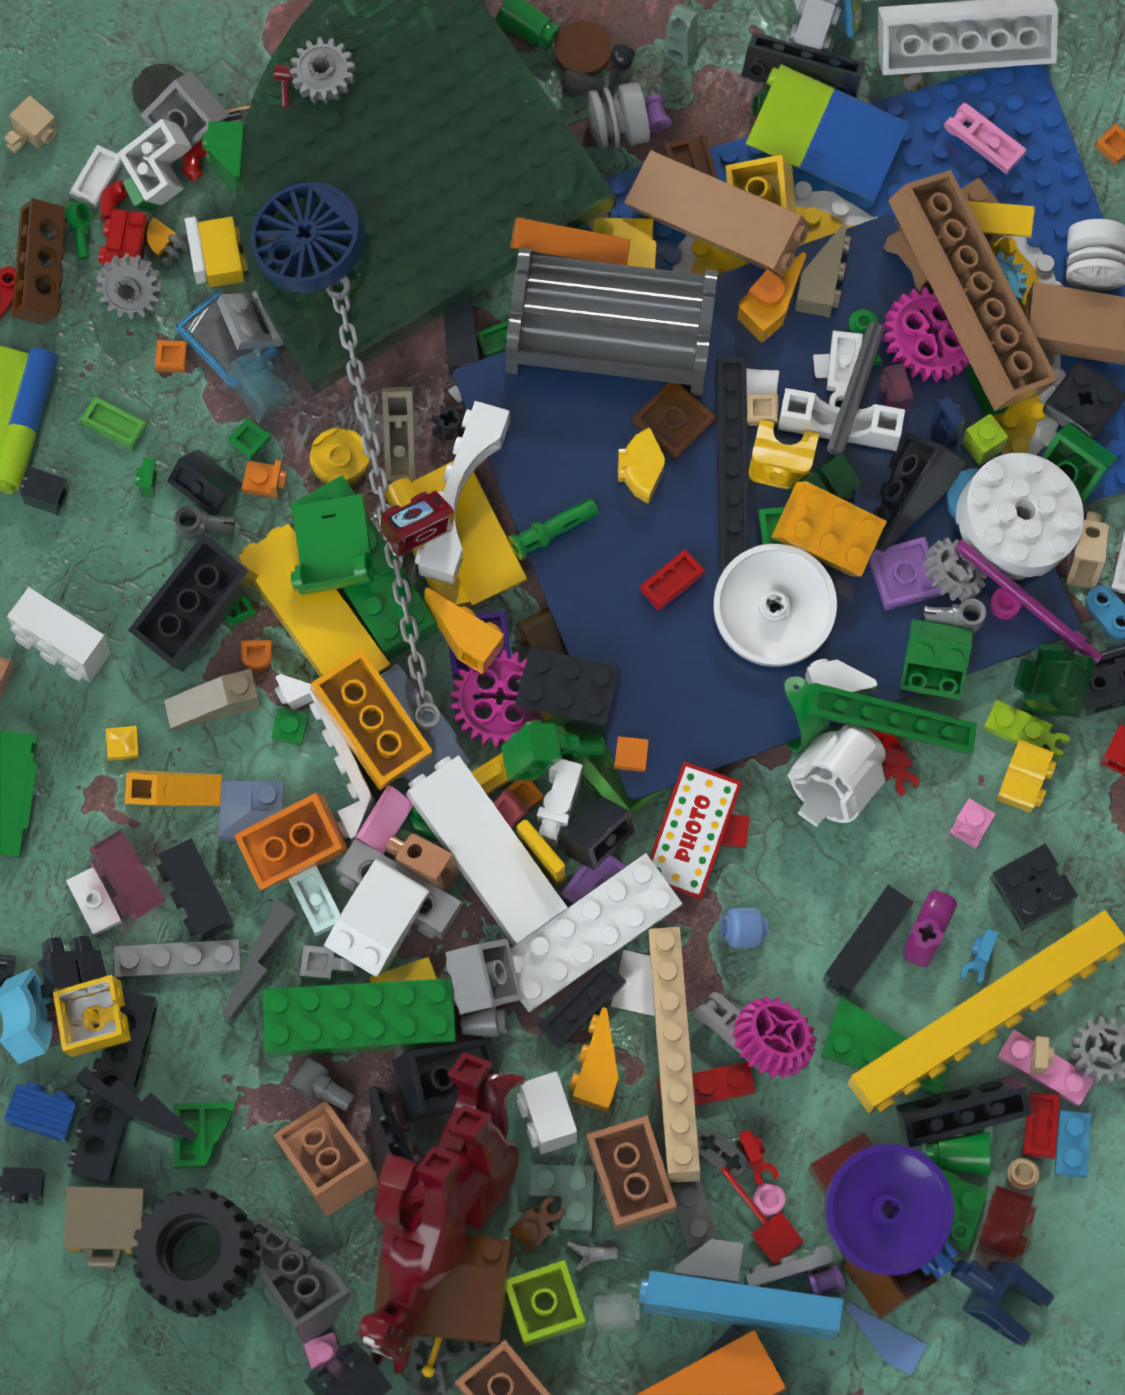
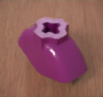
M938 890L929 892L903 948L902 953L905 960L919 967H927L932 963L957 908L955 898Z

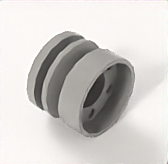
M638 82L619 85L616 100H613L608 88L602 89L603 102L600 101L596 90L588 92L587 117L591 135L596 141L599 152L608 150V137L614 149L620 148V134L625 135L629 146L650 142L648 116L643 93Z

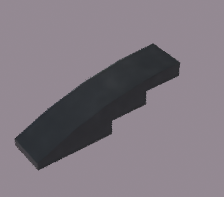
M87 1067L77 1075L75 1081L100 1102L128 1120L160 1135L191 1144L197 1137L196 1133L151 1092L141 1101L120 1080H117L108 1088Z

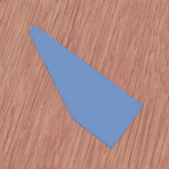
M848 1303L846 1309L882 1359L912 1376L927 1344Z

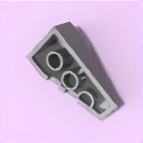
M258 1217L252 1221L257 1229L254 1235L260 1239L261 1249L256 1251V1254L261 1257L260 1267L255 1269L303 1343L306 1344L333 1325L351 1294L334 1268L327 1263L324 1264L314 1257L310 1251L300 1247L283 1232L263 1218Z

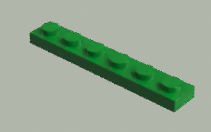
M818 683L810 684L806 715L964 754L973 753L977 723Z

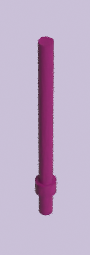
M961 539L955 546L957 551L1066 641L1065 645L1074 652L1079 651L1083 656H1090L1095 660L1094 665L1101 660L1103 655L1085 641L1086 637L1079 631L1071 630L965 540Z

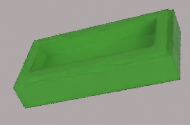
M96 396L80 419L82 425L132 451L148 427L147 422Z

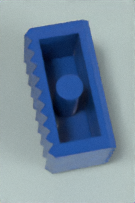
M27 1081L26 1086L17 1084L4 1117L6 1123L10 1126L68 1143L80 1109L78 1103L74 1102L75 1097L61 1091H57L56 1095L45 1093V1087Z

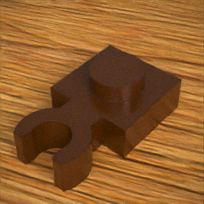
M554 1196L548 1197L542 1202L540 1212L535 1207H531L509 1228L510 1232L529 1253L534 1252L555 1231L549 1223L562 1219L567 1213L565 1208L559 1210L557 1214L551 1212L550 1204L556 1199Z

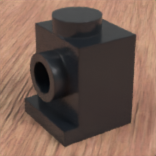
M3 1167V1175L0 1176V1195L9 1198L11 1203L26 1204L29 1199H33L36 1205H43L46 1174L42 1168Z

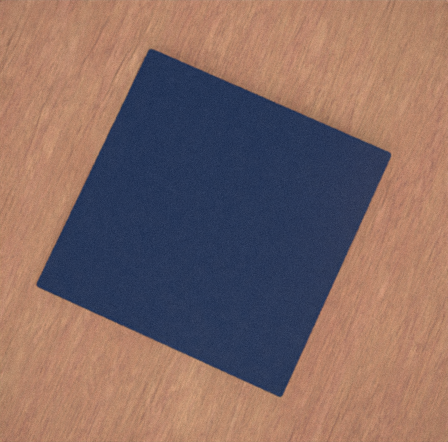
M886 214L846 229L845 236H851L848 254L842 253L841 262L846 263L843 281L837 280L836 289L841 290L838 308L832 307L830 317L795 311L800 285L799 280L784 324L763 343L737 319L739 302L748 294L749 289L766 270L750 263L717 275L702 397H694L717 417L716 358H746L747 369L779 370L777 385L779 397L778 425L785 388L815 393L819 399L829 404L830 397L835 391L826 390L827 378L815 377L813 355L830 354L832 332L851 333L848 325L850 316L853 312L860 309L873 312L878 319V324L884 325L887 322L885 316L888 311H891L890 307L895 301L899 302L898 300L902 294L908 296L912 289H915L920 294L916 289L912 271L898 254L886 252L883 248L887 238L899 230L894 217ZM835 233L798 246L795 258L803 251L807 254L804 269ZM933 313V316H934L937 320H940V321H941L939 315L936 314V313ZM906 322L909 328L917 330L914 324ZM884 331V332H883V335H882V338H883L884 335H885L886 333H888V332ZM881 338L878 351L882 364L872 367L858 409H866L875 404L904 409L905 413L899 444L908 432L947 448L933 427L932 421L938 401L949 396L953 403H958L965 414V422L958 443L947 448L965 462L961 471L971 468L981 469L990 460L1003 455L1000 452L979 466L962 444L966 429L985 417L964 369L958 376L953 373L949 380H946L942 375L936 383L932 375L925 382L922 380L921 373H917L914 378H911L912 369L907 368L903 372L900 371L903 363L901 361L892 363L896 354L895 352L886 353L885 350L891 343L884 342ZM946 339V344L953 347L951 341ZM918 348L920 354L928 356L924 349ZM506 351L462 366L453 371V378L466 410H472L474 402L478 401L510 411V424L502 447L488 456L487 460L518 534L531 528L532 523L540 522L542 524L588 498L592 499L597 506L598 515L550 540L547 547H539L528 553L527 556L569 656L620 667L621 680L607 735L602 734L614 765L618 736L649 740L645 772L617 769L630 800H638L675 786L683 762L715 771L801 738L799 724L784 691V684L787 679L794 676L805 679L807 667H810V664L817 660L828 659L829 662L837 659L874 678L877 682L875 694L870 697L895 703L919 694L918 692L900 690L911 619L924 621L925 606L951 607L952 604H962L959 597L952 601L949 593H945L943 596L885 611L869 562L861 577H850L820 562L834 584L837 597V611L834 625L828 638L808 658L787 666H763L744 659L728 646L718 630L714 617V595L720 578L717 420L676 461L661 449L665 457L664 471L649 504L635 497L625 482H618V450L626 449L634 436L642 432L631 422L632 418L668 382L519 364L518 374L506 373ZM680 384L689 393L691 392V385ZM836 401L835 407L840 408L842 401ZM774 425L773 434L782 444L794 445L803 438L804 434L778 430V425ZM748 426V471L759 426ZM818 437L810 475L813 474L812 470L834 455L827 451L830 439ZM847 442L842 454L862 482V484L854 489L856 494L847 502L871 514L875 508L881 505L884 494L880 490L882 484L888 483L892 469L888 466L895 451ZM749 479L751 549L762 545L758 518L759 509L785 507L790 496L786 489L752 482ZM946 493L892 545L926 537L930 549L938 540L942 542L945 538H949L951 543H953L956 539L959 541L963 539L959 524H956V520L951 516L947 508ZM686 549L705 570V575L659 612L639 591V586ZM1055 567L1042 576L1027 577L1023 580L1011 579L1071 630H1081L1079 619ZM987 576L983 580L986 584L985 587L973 598L983 603L986 609V616L980 630L972 634V648L966 675L1038 649L1040 644H1051L1063 638L1022 604L1014 618L1008 620L997 618L990 609V600L994 592L1002 587ZM777 604L770 605V612L780 611V607ZM965 612L963 614L969 621L978 620L977 616L972 612ZM829 720V727L839 724V722Z

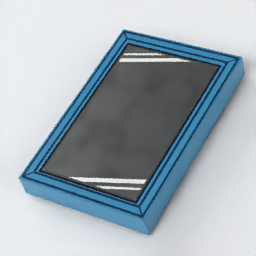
M218 289L175 325L174 328L194 351L235 391L279 353L275 346L237 350L216 302L220 295L223 294Z

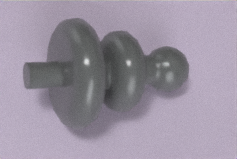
M184 232L181 233L179 238L173 234L168 236V240L173 244L172 246L167 245L164 248L168 254L161 260L163 268H169L173 258H181L180 249L184 251L190 250L189 245L184 242L187 234Z

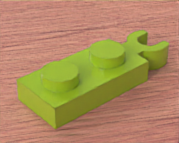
M999 700L995 701L983 730L1016 745L1020 739L1038 747H1044L1054 752L1053 757L1058 759L1062 758L1064 752L1058 750L1055 747V743L1062 742L1067 745L1070 737L1064 733H1050L1053 724Z

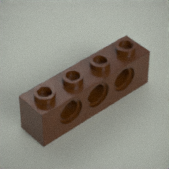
M32 198L20 208L12 305L13 318L45 325L59 314L61 302L58 300V294L63 280L60 267L65 253L62 241L67 226L66 218H64V206ZM38 259L43 262L44 266L40 264Z

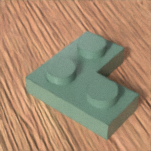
M531 1164L529 1198H548L554 1196L556 1199H561V1209L565 1208L567 1213L560 1219V1231L592 1232L594 1166Z

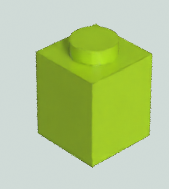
M989 414L966 429L962 444L980 466L1004 450L1008 436L993 416Z

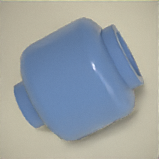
M732 908L727 912L726 916L721 918V937L727 941L731 948H756L761 944L763 937L768 935V921L762 917L761 912L757 908Z

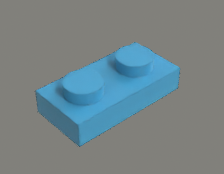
M1059 1111L1054 1175L1086 1178L1088 1176L1091 1113Z

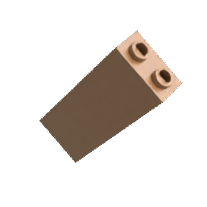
M650 150L624 202L633 212L653 219L660 224L762 269H768L780 277H783L786 270L792 267L795 260V252L799 244L805 241L809 231V223L800 214Z
M1033 282L1027 293L1025 316L1042 349L1049 350L1050 353L1125 365V297Z

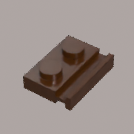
M705 134L694 139L690 137L664 143L663 149L666 157L718 179Z

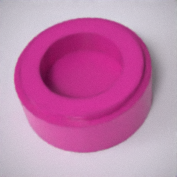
M1003 588L996 590L990 600V609L999 619H1012L1021 608V603Z

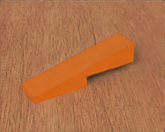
M515 218L510 248L519 250V247L532 248L533 253L627 265L631 240L529 219Z

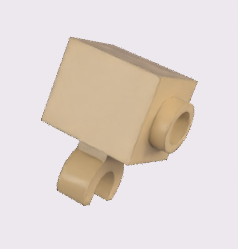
M29 95L9 115L14 130L10 131L4 140L8 142L6 147L14 153H17L27 140L39 149L44 143L51 142L59 130L56 118Z

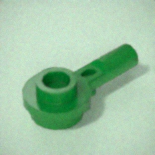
M73 201L65 208V218L69 226L74 229L78 259L85 260L90 258L87 234L88 227L91 226L93 213L85 202Z
M857 310L850 316L848 322L851 333L863 334V341L869 324L871 322L878 324V319L869 310ZM877 351L872 367L882 364L879 351Z

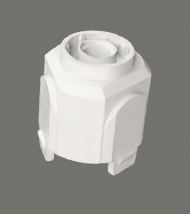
M845 725L841 730L827 732L817 737L792 766L790 773L787 775L794 791L804 802L798 814L816 827L825 818L839 823H848L855 820L885 783L881 765L885 760V750L879 739L867 729L851 725Z

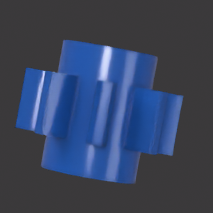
M949 1241L945 1243L941 1251L930 1262L921 1267L925 1276L932 1272L937 1279L956 1266L952 1258L957 1256V1252Z

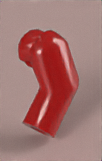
M202 140L183 156L182 172L188 176L190 181H196L203 174L202 169L198 167L199 160L207 154V150H203Z
M125 180L116 181L103 190L100 212L102 220L111 219L112 210L128 196V192L123 184Z

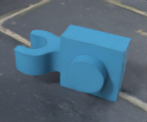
M986 929L983 937L976 936L971 953L976 955L973 962L964 965L960 972V980H964L967 972L974 971L978 976L975 985H981L985 977V967L998 936L997 932Z

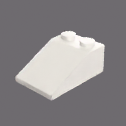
M375 859L337 919L324 946L373 976H380L389 969L430 890L382 861Z

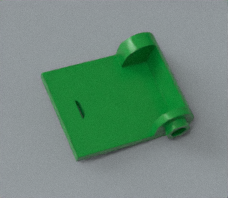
M363 494L292 506L300 562L299 565L295 566L294 572H291V583L294 590H298L301 595L372 583L374 581V568Z

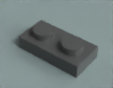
M691 1181L672 1186L671 1189L677 1205L676 1215L687 1250L703 1246L711 1239L718 1240L701 1182Z

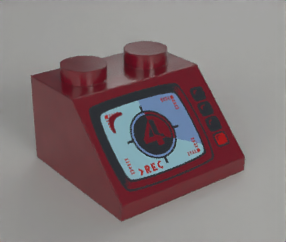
M436 490L429 494L425 491L414 496L411 499V503L403 507L395 505L387 509L383 513L384 516L381 517L380 526L396 556L400 557L452 531L455 512Z

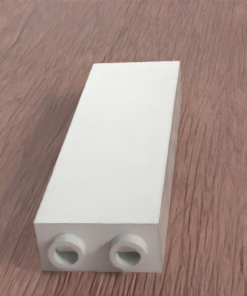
M458 755L454 759L447 756L434 765L436 769L434 773L428 777L423 773L409 783L411 789L407 791L406 796L443 848L453 854L460 872L512 945L515 946L565 911L567 906Z

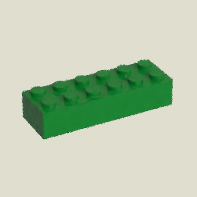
M341 475L290 504L292 517V506L355 495L344 476ZM366 512L374 581L372 583L339 588V591L386 659L390 661L411 649L410 643L404 641L401 633L400 620L404 617L402 606L398 605L394 599L392 584L396 580L395 569L390 568L386 561L384 548L387 543ZM389 548L391 562L393 563V560L396 558ZM400 567L401 578L408 582L411 593V601L407 605L408 613L416 619L419 638L415 642L416 646L437 633V622L403 568ZM402 583V587H398L397 584L400 601L403 596L407 599L404 584ZM411 620L409 625L404 622L407 637L409 638V634H413L414 637Z
M451 978L263 989L265 1053L269 1058L420 1049L457 1043L454 987Z

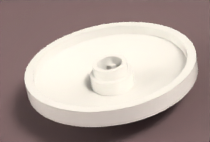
M785 544L760 545L741 553L723 571L714 595V617L724 641L744 659L763 666H787L811 656L828 638L834 625L837 611L836 591L826 569L809 553ZM777 604L780 607V611L770 612V605Z

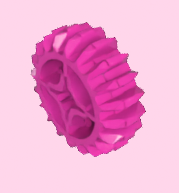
M765 996L761 1000L756 998L750 1004L744 1006L733 1025L735 1029L733 1030L732 1037L737 1039L734 1047L742 1050L740 1058H747L749 1060V1067L754 1065L758 1067L759 1075L767 1071L771 1079L777 1075L784 1079L789 1075L794 1076L810 1063L809 1060L813 1057L816 1050L814 1046L817 1038L813 1036L815 1028L807 1025L809 1017H802L799 1014L800 1008L794 1010L790 1007V1001L782 1004L779 997L771 1001L769 997Z

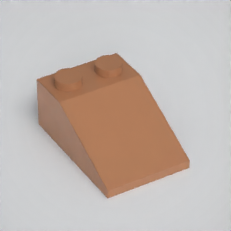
M326 1100L273 1134L277 1143L327 1217L377 1185V1174L370 1161Z

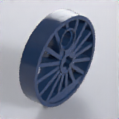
M319 182L299 183L277 192L261 207L254 219L251 230L252 252L264 276L271 283L284 290L299 293L319 291L343 279L358 262L365 243L364 223L354 204L339 189ZM317 196H318L321 201H320V203L318 204V206H317V208H316V210H315V207H316V199H317ZM307 197L304 216L299 199ZM293 202L299 222L284 208L285 205ZM279 211L290 224L273 218V216ZM268 225V226L273 227V228H275V229H278V230H280V231H264V230H265L266 226ZM333 241H351L349 247ZM261 242H272L267 245L261 246ZM324 248L343 256L339 261L335 262ZM319 255L331 266L323 272L317 258ZM269 256L270 259L264 263L263 258ZM312 262L315 275L306 277L307 266Z

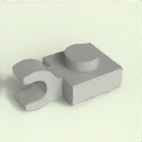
M304 945L300 977L303 979L332 982L333 973L356 976L357 965L345 958H335L336 953L327 947Z

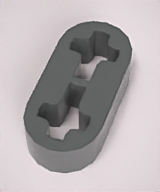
M704 1129L697 1133L699 1157L724 1176L721 1168L726 1167L727 1162L721 1157L722 1154L731 1160L737 1157L739 1158L738 1166L740 1169L733 1168L729 1172L735 1179L744 1174L747 1167V1159L741 1150L712 1129ZM712 1137L714 1139L713 1146L719 1153L716 1154L709 1148L706 1151L701 1150L702 1142L700 1139L707 1140Z

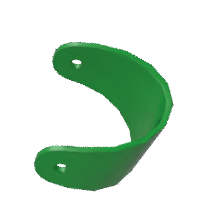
M794 676L786 680L784 691L795 712L801 738L786 743V746L793 752L799 753L827 730L829 720L806 715L810 684L805 679Z

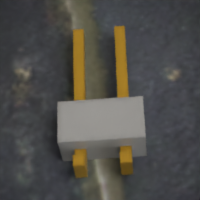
M910 73L911 76L908 78L903 74H899L904 79L903 85L908 91H916L918 85L924 86L923 77L919 73Z

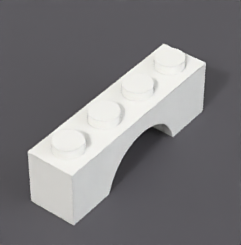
M785 388L778 430L804 434L805 430L819 432V437L830 439L840 408L823 402L815 393ZM877 404L866 409H858L847 442L897 451L905 410Z

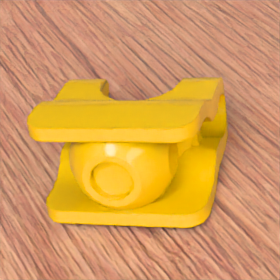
M760 420L749 467V479L752 482L787 489L805 475H810L819 432L805 430L800 442L794 445H785L775 438L773 434L774 423Z

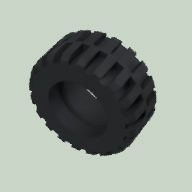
M186 1188L184 1195L179 1191L168 1194V1201L164 1202L159 1199L153 1204L155 1211L151 1215L146 1212L141 1219L145 1223L142 1230L136 1229L133 1238L138 1241V1245L131 1248V1257L137 1261L133 1265L134 1273L141 1279L139 1284L145 1292L151 1295V1298L177 1314L183 1313L187 1317L197 1318L199 1314L205 1317L216 1315L217 1308L225 1312L233 1307L231 1301L235 1297L241 1300L247 1294L243 1290L247 1283L253 1285L257 1277L252 1273L253 1268H259L261 1257L256 1254V1251L261 1249L260 1239L254 1235L257 1229L241 1208L225 1196L218 1195L215 1191L204 1189L201 1192L197 1188ZM202 1225L213 1226L219 1231L221 1236V1253L217 1263L206 1275L191 1281L179 1279L174 1274L172 1267V1255L178 1240L192 1228Z

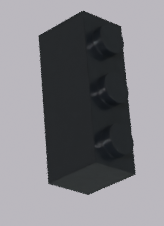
M192 838L158 854L161 864L156 866L164 883L170 880L175 890L170 892V896L177 910L182 907L184 908L188 918L184 919L183 922L191 937L197 934L201 942L234 927L232 918Z

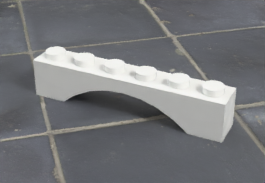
M478 401L474 402L472 410H466L462 427H465L463 437L458 436L455 441L453 454H456L453 465L448 464L446 467L443 481L447 483L444 492H438L455 512L452 531L426 543L425 547H419L415 558V563L418 564L419 575L455 585L464 558L463 548L455 525L459 496L466 481L476 467L488 456L501 449L510 424V411Z

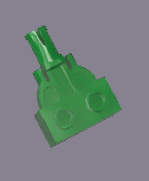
M541 720L527 722L520 731L512 734L511 738L501 746L507 780H536L561 759L573 762L578 757L600 756L604 751L603 740L601 737L579 738L578 735H574L572 732H567L566 734L556 732L555 723L543 724Z

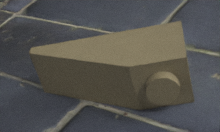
M413 387L383 388V432L387 482H394L403 478H409L411 481L416 480Z
M251 669L220 676L164 700L171 730L260 708Z

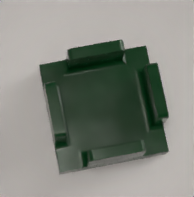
M1040 644L1038 651L1042 654H1038L1036 663L1034 664L1029 659L1022 658L1015 678L1014 686L1025 694L1022 710L1032 715L1079 717L1095 660L1090 656L1076 655L1064 645Z

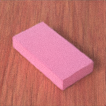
M387 786L355 838L384 854L388 841L393 835H396L414 805L394 787Z

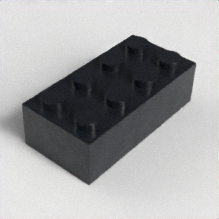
M202 534L128 631L173 668L184 672L254 583L258 575L215 540Z

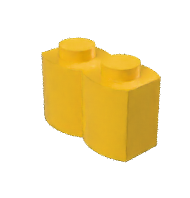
M1019 739L996 800L1029 813L1032 812L1034 806L1040 808L1046 790L1041 789L1044 778L1051 779L1057 763L1051 761L1054 752Z

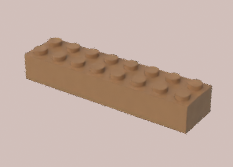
M949 170L905 184L888 202L994 411L1042 394L1057 382L1058 379L952 171Z

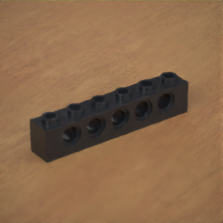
M122 990L125 1006L120 1007V1011L127 1016V1019L136 1021L135 1028L130 1032L131 1041L103 1048L101 1058L96 1057L92 1073L104 1084L110 1080H120L135 1094L159 1003L156 997ZM123 1049L128 1051V1057L125 1061L121 1063L112 1061V1056L117 1050ZM87 1091L84 1106L88 1107L85 1119L80 1118L78 1122L76 1137L80 1139L77 1150H71L68 1168H71V1174L74 1178L112 1186L128 1119L100 1102ZM103 1110L111 1111L112 1118L108 1123L99 1124L96 1122L99 1112ZM94 1141H102L104 1143V1149L98 1155L88 1153L89 1145Z

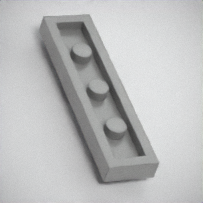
M237 939L114 946L115 977L119 980L241 973L240 941Z

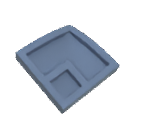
M222 781L218 839L236 841L235 834L283 810L284 782Z

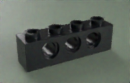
M1018 1074L895 1106L901 1134L910 1148L1032 1115L1026 1085Z

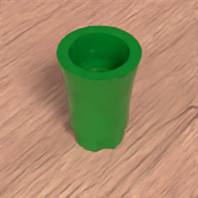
M505 0L494 20L495 26L525 39L534 46L538 45L545 51L553 44L561 29V26L552 22L550 17L526 0Z
M990 1132L952 1136L926 1143V1156L938 1168L946 1171L990 1176Z

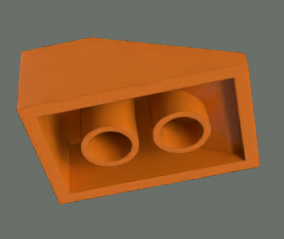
M314 793L234 835L260 891L287 881L289 878L317 866L318 868L346 854L349 849L325 797L318 793Z

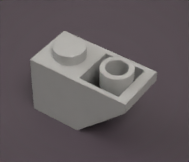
M711 1239L676 1265L674 1274L738 1284L743 1243Z

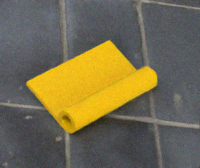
M448 464L412 482L409 478H403L389 484L388 490L384 494L388 504L391 507L395 505L403 507L411 503V499L421 492L426 491L428 494L435 490L437 492H444L447 482L443 481ZM473 472L462 489L456 509L455 525L463 548L464 558L455 585L425 577L431 590L435 592L441 591L457 606H464L469 609L528 580ZM419 547L412 550L415 558Z

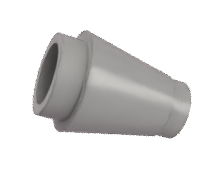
M495 1006L468 1014L467 1016H461L463 1035L501 1037V1034L508 1033L506 1009H498Z

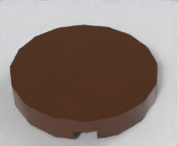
M577 21L568 24L560 30L555 39L554 53L557 64L564 72L575 77H582V75L593 76L606 68L611 59L612 44L608 33L601 26L589 21Z

